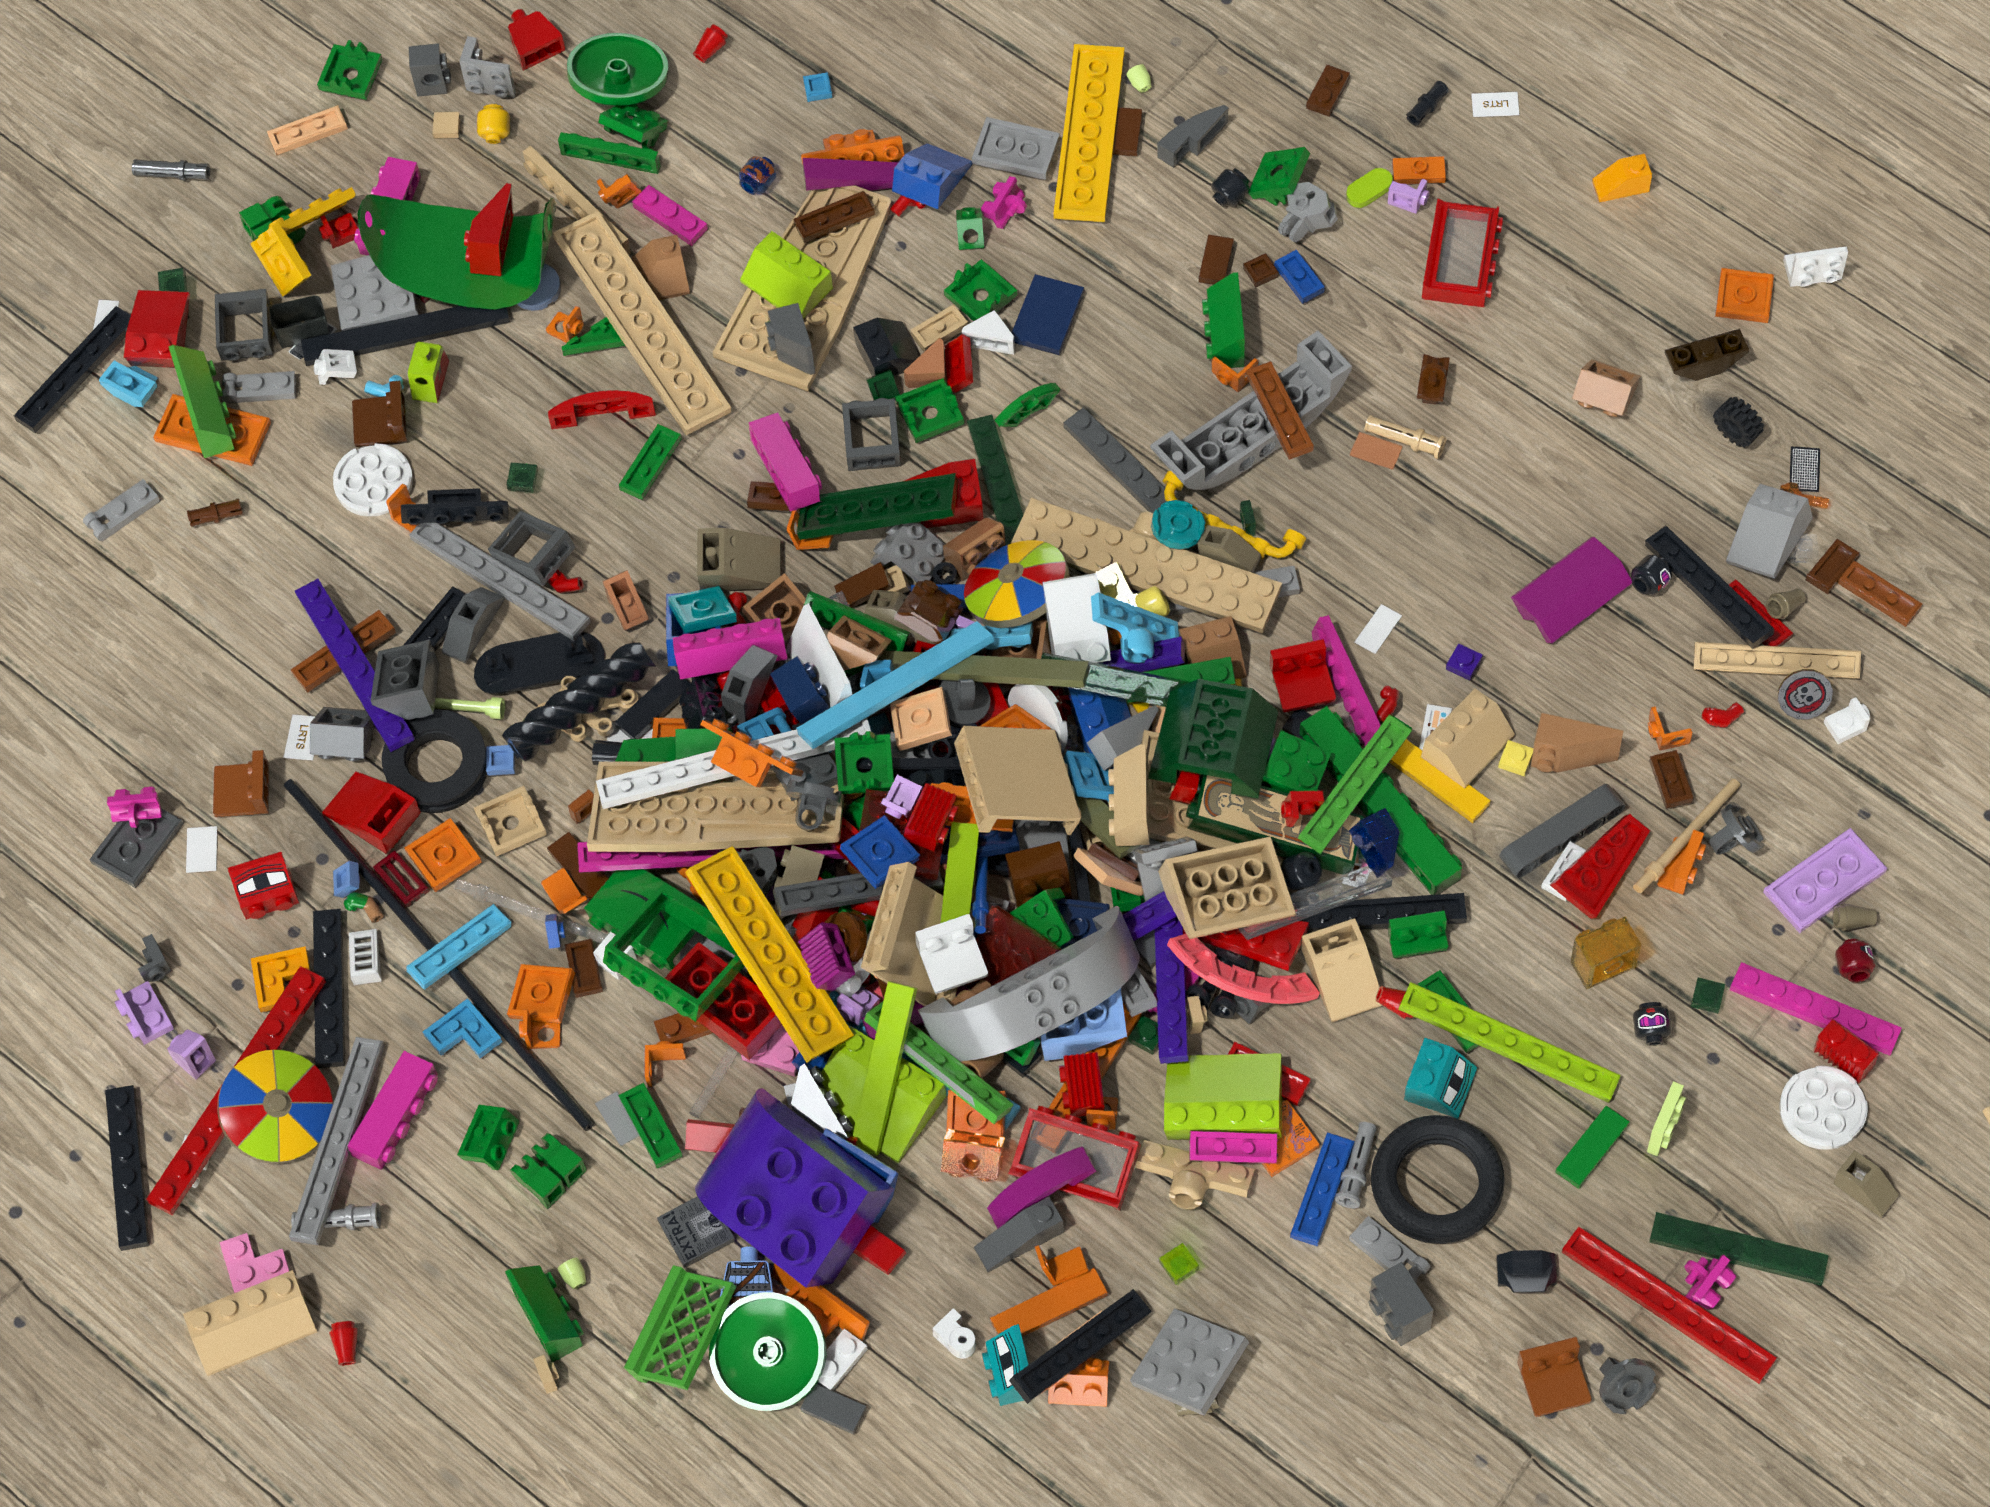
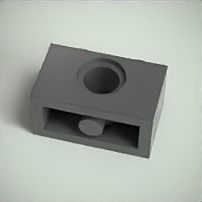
M439 43L409 46V68L417 97L447 94V83H451L450 68H447L446 53H441Z

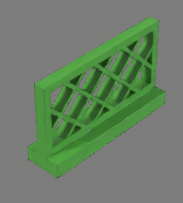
M673 1265L624 1369L640 1382L647 1383L649 1380L688 1390L737 1286L732 1282L689 1273L682 1267ZM694 1283H699L702 1290L689 1297ZM720 1288L724 1289L721 1297L712 1302L709 1294ZM705 1298L707 1305L694 1312L692 1304ZM687 1308L689 1316L677 1322L681 1311ZM710 1313L711 1318L708 1324L700 1328L697 1320ZM692 1323L695 1331L682 1338L680 1330ZM675 1333L677 1342L665 1348L664 1346L669 1336ZM698 1339L697 1348L687 1354L685 1346ZM680 1349L682 1357L670 1364L667 1356ZM662 1359L665 1367L656 1373H652L656 1363ZM685 1365L686 1371L682 1379L674 1378L673 1371Z

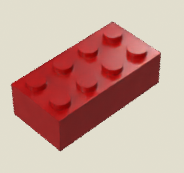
M698 942L665 979L698 999L728 964ZM739 972L697 1020L749 1061L782 1026V1023L759 987Z

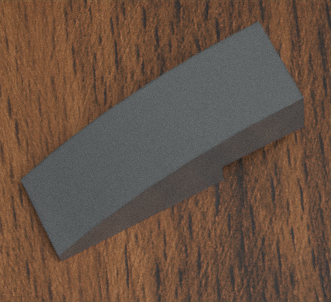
M1222 105L1209 109L1179 124L1157 143V158L1174 168L1189 151L1198 156L1228 123V107Z

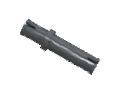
M134 159V163H132V174L134 176L175 177L182 181L187 179L209 180L211 172L208 163H188L187 160L168 162Z

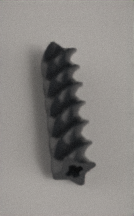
M632 641V643L625 644L619 647L610 659L597 663L589 674L576 678L571 682L567 690L560 691L550 697L545 706L533 709L522 722L509 726L502 734V737L508 743L517 759L520 757L523 761H529L537 755L540 746L555 743L559 739L561 730H570L577 727L581 723L583 714L598 712L602 708L605 698L620 696L624 692L627 682L641 681L646 676L648 668L656 667V665L647 655L640 642L635 643Z

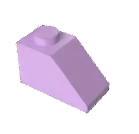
M188 1029L183 1034L177 1035L167 1048L172 1059L195 1080L216 1061L205 1038Z

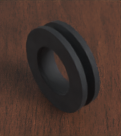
M440 709L434 710V714L424 718L405 719L415 740L392 752L384 744L382 768L387 783L396 786L415 798L420 812L424 813L451 811L470 801L479 792L487 777L486 747L477 727L469 719L458 713ZM429 741H448L460 748L462 752L460 767L452 776L442 781L431 783L420 781L409 772L408 763L411 755L418 747Z

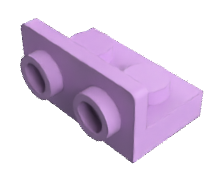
M148 981L124 994L120 988L115 990L119 1000L114 1003L122 1017L126 1014L129 1016L131 1022L126 1025L134 1039L139 1036L145 1045L174 1030Z

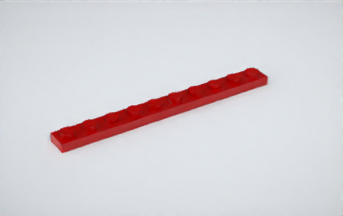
M300 966L234 1066L244 1058L257 1052L282 1050L326 983L324 977ZM221 1087L146 1199L149 1204L172 1216L225 1136L220 1126L217 1112L218 1095Z

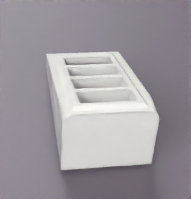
M377 929L349 933L350 975L353 985L381 982ZM371 938L370 942L356 943L358 939ZM371 947L369 951L357 952V949ZM372 956V959L358 961L357 959ZM372 965V968L358 970L360 966Z

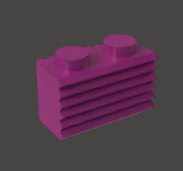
M821 922L799 939L798 943L801 944L800 948L802 949L801 955L808 964L807 967L811 973L810 979L817 989L836 990L837 987H840V985L855 975L854 968L836 924Z

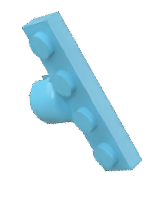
M1099 592L1091 596L1092 620L1120 632L1122 636L1120 639L1121 654L1127 662L1143 663L1148 657H1153L1154 642L1179 637L1177 621Z

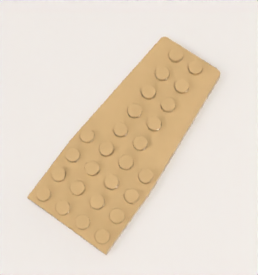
M857 186L812 190L794 218L862 191H865L874 208L875 215L806 243L803 242L792 220L781 236L831 271L833 289L803 319L812 346L816 374H807L779 361L776 350H770L765 322L769 321L768 310L776 309L777 307L750 288H747L713 350V358L809 391L845 321L891 208L890 198Z
M599 762L596 781L667 762ZM772 768L769 769L760 788L749 784L737 776H731L606 809L602 807L596 784L587 848L588 852H687L727 849L731 846L734 848L835 843L841 837L845 794L841 796L840 805H825L823 820L817 828L805 831L800 829L795 821L799 799L791 801ZM838 784L831 787L834 788V793L838 791ZM805 810L802 813V821L806 825H813L816 821L815 813L811 810Z

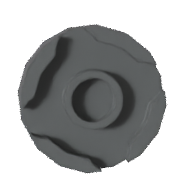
M973 679L944 680L939 686L945 692L951 726L957 728L976 726L988 713L990 695L982 682H974Z
M788 781L786 794L799 799L795 821L802 830L811 831L821 824L825 805H840L841 791L834 793V788L805 782L804 787H796L797 781ZM805 810H811L816 815V821L811 826L806 825L802 821V813Z
M1729 802L1721 808V814L1727 826L1714 834L1709 840V844L1717 855L1728 852L1739 843L1752 853H1756L1765 846L1761 842L1764 840L1763 835L1749 815L1746 817L1741 815L1738 811L1742 807L1735 802Z
M1608 1357L1599 1368L1604 1375L1599 1389L1600 1398L1613 1413L1626 1414L1625 1410L1633 1406L1636 1410L1639 1409L1651 1398L1655 1391L1656 1384L1653 1382L1654 1376H1656L1655 1372L1644 1360L1632 1358L1619 1363L1612 1357Z

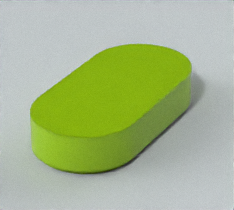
M1376 168L1360 177L1348 186L1346 191L1347 202L1357 208L1369 205L1389 191L1393 180L1391 173L1386 169Z

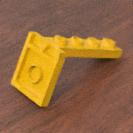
M352 187L345 191H342L341 188L333 191L328 195L329 199L325 201L322 198L313 201L308 205L309 209L305 211L302 207L289 214L290 218L285 221L282 217L269 224L270 227L267 231L260 234L258 239L250 243L282 297L291 293L311 276L306 262L301 259L293 241L287 235L319 219L320 216L327 215L346 205L347 201L355 197V191Z

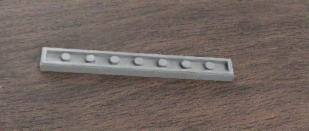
M436 522L420 523L409 534L410 539L497 594L504 596L508 601L566 637L571 638L573 641L591 623L590 617Z
M360 1037L355 1038L289 1234L291 1241L319 1245L349 1154L347 1146L357 1130L385 1046L383 1041Z

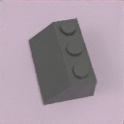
M430 640L378 651L371 694L373 706L406 720L424 718L434 714L440 663Z

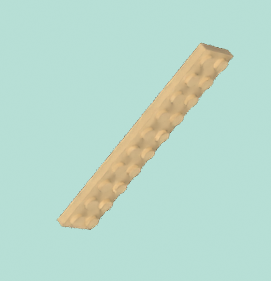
M596 211L553 232L554 240L684 434L688 435L731 413V406L600 212Z
M1034 498L1030 499L1011 542L1015 543L1026 540L1047 542L1059 549L1068 567L1088 574L1096 573L1118 562L1131 589L1142 592L1155 586L1163 592L1166 600L1219 619L1231 616L1234 624L1262 634L1282 589L1281 582L1184 549L1169 548L1158 540Z

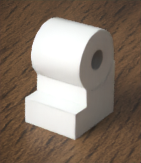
M953 1308L933 1327V1336L957 1358H968L975 1351V1336L970 1329L960 1326L962 1324V1316Z

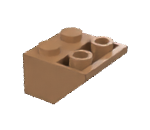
M984 518L943 545L944 560L955 566L957 575L962 581L969 577L972 570L981 560L995 550L1005 546L1004 526L1001 522Z

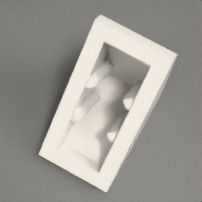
M995 310L963 327L962 334L970 338L971 347L1014 355V336Z

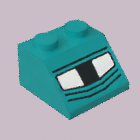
M1424 1038L1405 1088L1404 1100L1459 1119L1477 1067L1453 1047Z
M1017 1324L986 1341L987 1352L982 1353L985 1370L991 1369L993 1376L992 1380H988L992 1398L998 1397L1000 1406L1024 1401L1009 1382L1015 1374L1029 1365L1020 1327Z

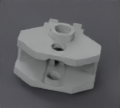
M1310 182L1298 183L1294 193L1287 195L1289 205L1286 211L1288 214L1280 222L1278 231L1283 236L1289 234V239L1297 242L1308 231L1313 233L1316 229L1332 227L1338 220L1336 206L1333 202L1329 201L1328 194Z

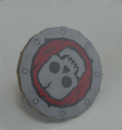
M1801 669L1792 672L1783 679L1778 688L1777 698L1781 709L1788 716L1795 719L1808 720L1819 716L1828 708L1832 701L1833 689L1829 679L1823 673L1814 669Z

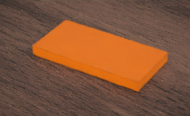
M172 394L153 436L155 442L202 453L184 396ZM227 407L230 417L225 418L227 424L232 423L236 438L232 439L234 450L214 455V457L252 466L271 424L270 418Z

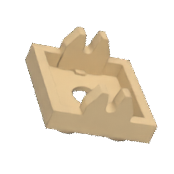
M524 786L474 807L475 814L496 857L547 835L536 807L533 805L532 799ZM514 816L519 820L518 826L512 830L505 829L503 827L504 819Z

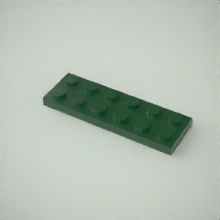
M956 473L819 494L820 502L800 508L797 526L799 540L952 517L955 512L958 488Z

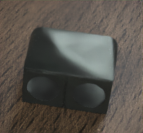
M314 295L275 304L269 309L271 324L281 348L300 345L301 340L329 334L324 307L319 296Z

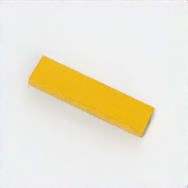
M1406 739L1389 763L1473 824L1490 805L1491 800L1469 784L1466 788H1463L1421 758L1422 750Z

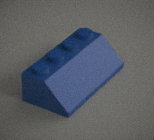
M1101 662L1089 664L1090 670L1084 688L1064 687L1066 695L1070 698L1069 705L1086 753H1092L1087 744L1089 740L1101 731L1131 717L1118 677L1106 679L1103 674V663Z

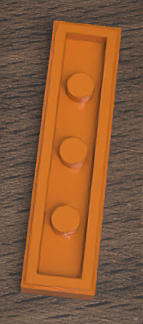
M1095 1268L991 1317L990 1321L997 1335L1011 1326L1019 1324L1023 1337L1108 1296V1292Z

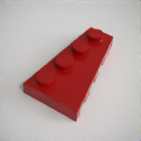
M1631 814L1624 815L1560 874L1550 886L1590 919L1596 918L1650 830Z
M1279 919L1198 937V939L1216 947L1289 971L1302 944V936L1306 935L1309 929V922Z

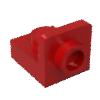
M351 213L327 221L325 215L320 216L322 226L318 227L323 240H329L333 249L354 240L358 227Z
M1290 791L1281 803V816L1285 818L1286 826L1293 827L1299 819V813L1301 815H1310L1317 812L1324 802L1323 791Z

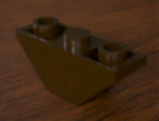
M1739 328L1666 349L1664 353L1675 375L1698 381L1723 373L1748 354L1749 348Z

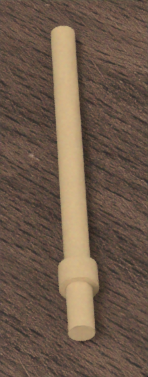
M1731 779L1667 850L1644 869L1643 876L1633 885L1636 892L1642 893L1652 881H1657L1664 874V868L1686 846L1693 830L1699 831L1740 787V783L1736 779Z

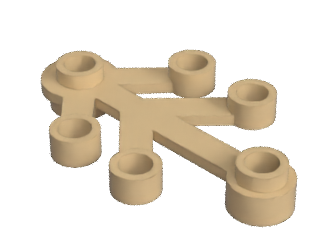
M573 676L564 677L561 680L562 688L558 692L567 690L568 687H565V685L573 682L576 678ZM625 689L616 698H605L604 704L599 711L618 707L625 713L639 700L638 695L634 690ZM625 697H632L629 701L623 700ZM546 702L539 704L537 707L545 706ZM583 714L581 721L596 729L600 736H609L613 732V725L610 719H600L593 714ZM581 723L574 729L562 730L569 734L571 739L576 742H580L586 737L585 727ZM602 725H609L605 730L600 729ZM575 730H582V733L579 735L573 734Z

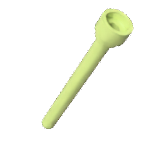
M492 697L491 700L487 699L486 702L436 698L434 709L483 712L486 716H490L491 719H503L505 699Z

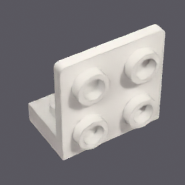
M1847 247L1784 255L1783 262L1790 287H1805L1814 283H1832L1841 280L1848 255Z
M969 914L915 932L916 946L934 993L938 994L988 976L987 968L973 935V922Z

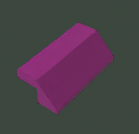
M1590 537L1511 596V599L1524 620H1533L1546 643L1552 644L1632 584V580L1621 560L1595 537Z

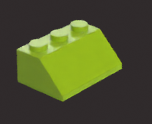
M773 231L754 248L740 278L742 284L777 308L798 303L803 319L833 289L831 271Z

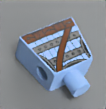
M743 1247L740 1251V1261L727 1262L723 1280L732 1282L737 1286L727 1308L736 1301L752 1294L774 1293L768 1261H758V1250L756 1248Z

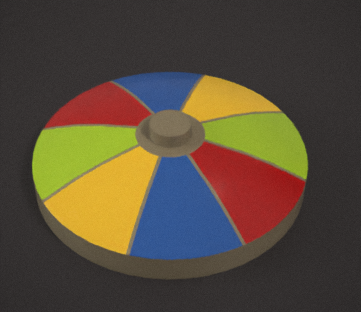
M1026 540L1011 543L990 553L976 565L966 581L964 600L971 615L983 625L995 628L1020 626L1046 613L1043 582L1069 578V568L1059 549L1047 542Z
M265 1050L252 1054L240 1061L225 1078L217 1102L219 1123L228 1141L248 1158L269 1164L291 1162L311 1152L322 1139L333 1107L331 1090L321 1071L308 1059L284 1050Z

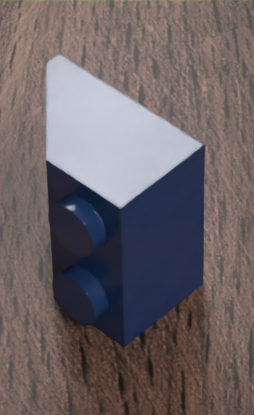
M796 656L770 673L788 709L801 725L829 709V705L824 698L828 694L819 681H815L814 677L817 676V673L809 662L804 664Z

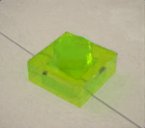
M1183 1243L1159 1258V1263L1175 1285L1199 1270V1264Z

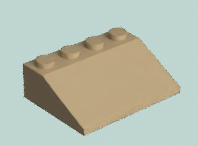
M1271 837L1169 858L1164 861L1158 871L1166 897L1189 939L1296 915Z

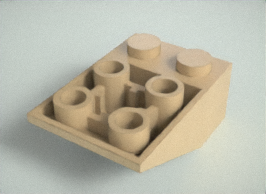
M1355 918L1302 936L1301 950L1316 987L1320 992L1331 1023L1382 1006L1375 1001L1380 987L1366 943Z

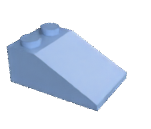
M1121 988L1094 1008L1041 1035L1044 1061L1064 1059L1065 1055L1082 1054L1127 1037Z

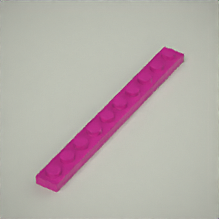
M577 842L579 872L692 867L719 853L721 850L588 852L587 842ZM828 843L793 845L824 854V860L844 859ZM792 845L767 847L774 850L776 862H782L785 849L791 850ZM758 847L734 848V849H735L736 851H738V852H741L742 849H744V850H746V851H750V850L756 849V848H758Z

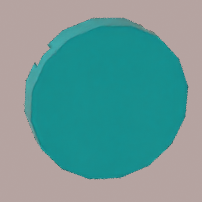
M1180 500L1166 501L1153 513L1151 522L1153 535L1160 543L1169 548H1190L1199 542L1204 533L1205 520L1203 514L1199 510L1197 511L1192 508L1193 505Z

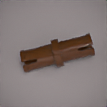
M237 498L236 500L219 504L212 502L207 507L187 510L190 526L194 527L213 521L215 524L220 523L221 519L243 515L240 499Z

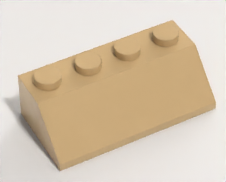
M293 1270L183 1314L191 1339L207 1376L317 1333L300 1283Z

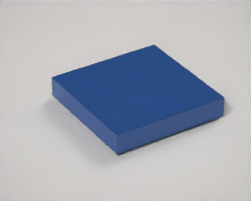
M885 815L840 846V850L875 889L885 883L890 865L905 862L914 864L920 858V854Z

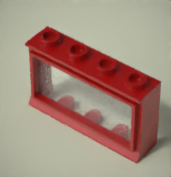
M1437 198L1423 281L1422 299L1484 308L1485 298H1491L1493 282H1488L1489 276H1494L1496 261L1492 260V255H1498L1500 239H1496L1495 236L1496 232L1501 233L1503 217H1498L1499 206L1497 208L1445 202Z
M1038 1106L1037 1110L1029 1108L1008 1174L1011 1177L1020 1178L1042 1163L1083 1146L1096 1172L1074 1186H1071L1069 1183L1066 1184L1059 1191L1086 1198L1094 1203L1099 1202L1112 1206L1114 1209L1121 1211L1141 1148V1144L1135 1141L1136 1136L1124 1131H1120L1119 1135L1108 1132L1109 1127L1094 1122L1091 1127L1080 1124L1082 1119L1069 1114H1065L1064 1118L1054 1116V1110L1043 1106Z

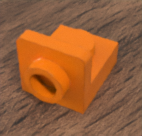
M627 174L617 179L611 186L601 178L596 181L601 189L598 191V194L606 204L610 202L617 209L642 192L639 185Z

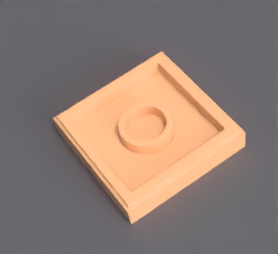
M942 687L890 703L896 746L899 751L952 736L945 692Z
M1081 848L1076 850L1073 855L1075 859L1101 884L1142 896L1143 890L1139 880L1133 882L1088 853L1087 850Z

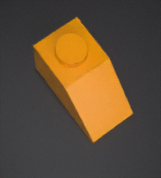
M1645 154L1617 160L1592 179L1599 203L1649 192L1652 173Z

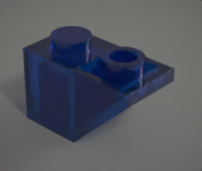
M1384 808L1360 820L1349 830L1354 844L1359 847L1368 867L1377 878L1393 867L1400 833L1388 811Z

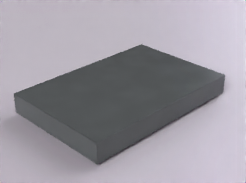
M162 808V818L139 820L137 828H131L129 821L117 822L89 860L91 864L136 888L184 823L180 818Z

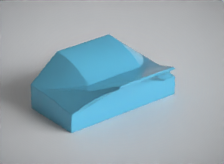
M114 360L99 378V382L107 391L120 400L134 407H143L157 388L156 381L158 377L137 366L126 367Z

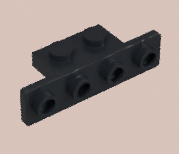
M481 488L427 490L428 504L401 505V520L403 524L417 525L435 522L444 524L461 521L471 523L488 520L498 522L509 519L508 501L481 502Z
M716 674L691 677L692 683L688 690L682 692L679 700L686 729H699L702 720L713 722L714 718L727 724Z

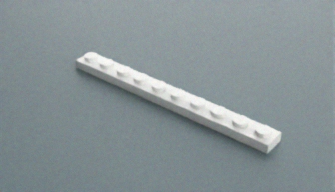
M865 718L815 749H812L798 735L797 729L750 742L756 746L761 743L775 750L773 755L780 759L782 756H786L792 760H797L835 750L834 738L850 737L854 732L864 735L866 731L871 730L868 720ZM714 750L597 780L596 784L602 807L606 809L735 775L711 763L716 752Z

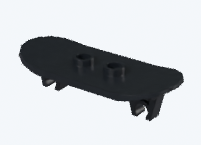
M584 631L575 641L559 632L505 643L487 650L478 659L474 668V680L482 691L491 695H501L559 683L566 676L578 678L589 674L597 663L604 660V649L602 644L593 635Z

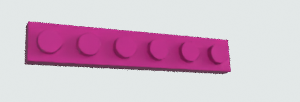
M1329 615L1319 617L1312 630L1313 641L1324 639L1326 645L1325 661L1333 677V684L1343 698L1345 710L1352 717L1356 733L1360 735L1366 746L1381 725Z
M1742 962L1730 987V991L1823 1029L1834 1019L1874 1050L1891 1056L1902 1027Z

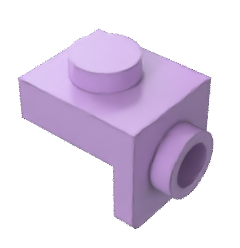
M897 775L886 798H883L881 802L883 806L887 807L885 813L897 819H900L902 815L909 818L923 787Z

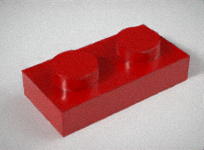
M963 334L944 345L947 386H951L953 393H957L973 383L970 338Z

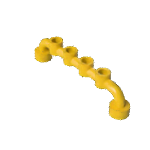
M1167 471L1162 480L1166 485L1164 490L1165 500H1178L1175 497V490L1181 491L1184 484L1172 471ZM1200 511L1205 520V528L1207 525L1233 530L1261 554L1260 559H1263L1265 554L1274 558H1285L1295 549H1302L1306 541V537L1301 533L1287 529L1282 539L1286 543L1285 546L1277 548L1262 538L1253 537L1237 526H1231L1212 514Z

